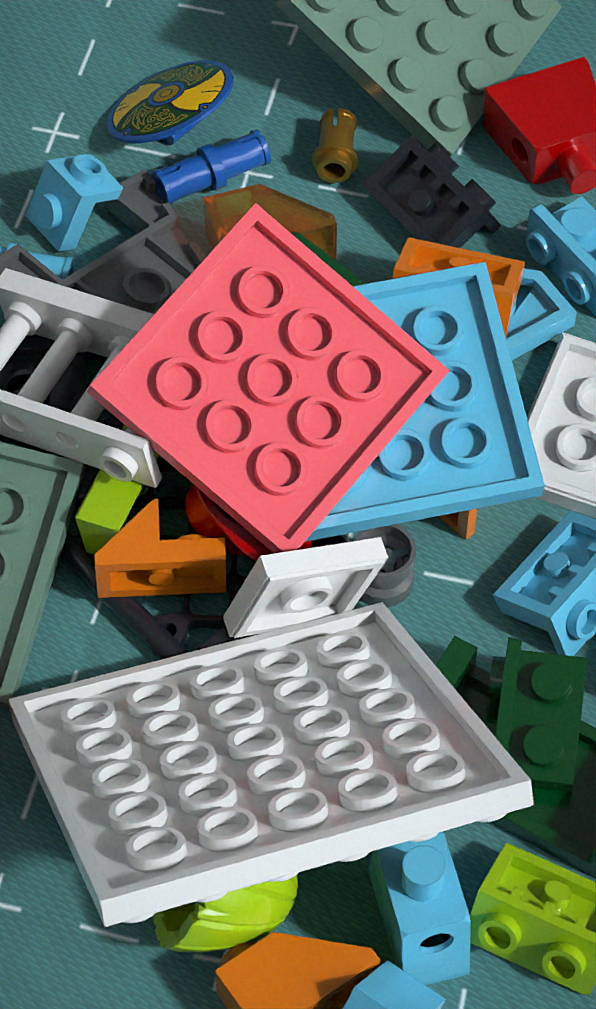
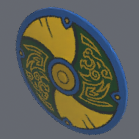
M212 60L187 62L160 71L134 86L117 101L108 115L107 129L114 139L124 143H146L163 139L167 144L173 145L224 102L233 87V74L227 65Z

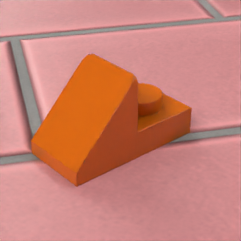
M154 499L95 553L98 598L226 592L225 537L207 538L202 535L190 534L175 540H160L158 499Z

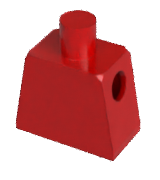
M585 56L485 88L482 125L529 183L539 185L563 177L570 191L574 194H583L596 187V83Z

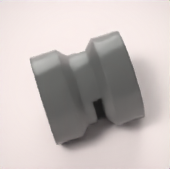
M398 524L359 531L354 541L381 537L388 555V559L360 600L369 605L383 602L386 607L396 606L408 597L413 588L416 559L414 538L407 529Z

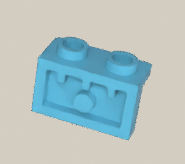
M583 196L552 214L542 204L536 205L529 210L525 242L531 256L539 264L547 265L563 282L564 288L571 299L577 304H584L596 317V210Z
M572 510L563 517L493 594L501 613L548 631L559 655L574 656L585 642L596 634V519Z

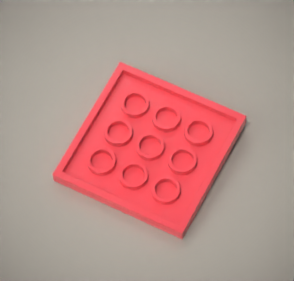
M255 203L91 383L87 393L136 435L149 439L154 451L275 554L298 550L450 370Z

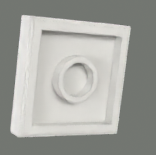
M381 537L260 556L223 616L229 637L234 636V638L262 634L352 610L388 559Z

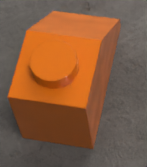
M272 932L257 943L249 941L237 944L223 956L220 961L221 967L215 970L217 995L227 1009H341L345 1006L354 987L380 966V959L372 948Z

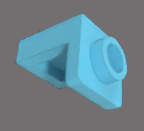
M90 154L47 160L25 216L58 252L76 249L95 203L118 199L123 187L107 171L105 165Z

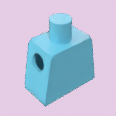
M443 831L425 841H406L373 851L368 873L395 966L424 985L469 975L470 916ZM436 934L445 939L444 943L434 947L420 946L426 938Z

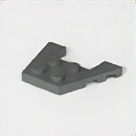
M143 169L120 183L123 189L118 199L105 202V208L137 233L136 235L64 279H60L22 246L17 244L0 254V275L5 268L155 314L202 263L206 256L196 241L189 243L178 227V214L170 202L162 203L155 192V180L150 173Z

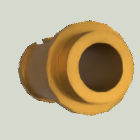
M338 108L337 126L334 127L333 109H329L322 114L320 119V143L312 155V165L317 171L318 176L330 183H340L347 180L357 168L358 156L353 150L357 119L353 113L343 108Z

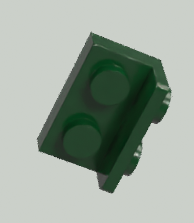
M508 637L506 657L493 656L490 674L489 696L500 697L498 720L485 719L484 724L531 779L532 787L573 792L588 658L522 650V638Z

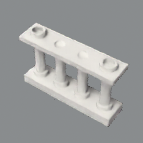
M5 268L0 275V305L6 320L0 328V371L26 335L37 334L55 340V342L18 395L0 389V435L102 469L116 480L122 482L134 480L156 488L162 477L149 439L136 435L128 427L123 431L96 422L105 407L87 393L88 388L71 413L42 404L78 352L89 351L108 357L93 379L94 381L154 314Z

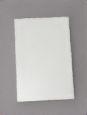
M562 333L527 416L545 484L543 496L534 498L596 518V343Z

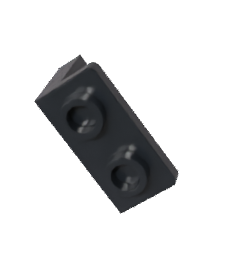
M412 135L362 184L419 240L461 248L483 225L493 234L502 226L489 212L496 204L493 198L473 179L463 186L452 175L459 168L454 160L435 142L428 149H425Z

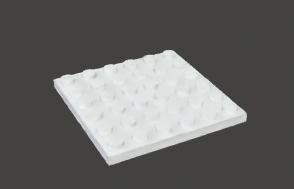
M383 602L8 699L13 724L105 927L121 922L136 923L144 921L156 912L192 902L214 901L230 891L265 881L279 882L288 880L304 870L336 861H355L363 858L371 851L406 841H425L433 838L441 831L473 822L495 821L504 817L508 812L533 806L531 779Z

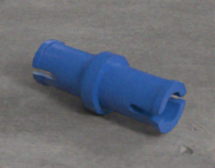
M254 129L246 135L217 147H213L211 144L197 148L196 155L163 169L152 171V177L156 182L155 190L160 200H163V204L169 202L173 204L174 201L208 187L216 191L226 187L228 179L259 166L270 164L271 154L264 136L260 135L258 129Z

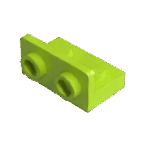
M506 842L477 892L470 914V943L580 994L590 995L596 984V882Z

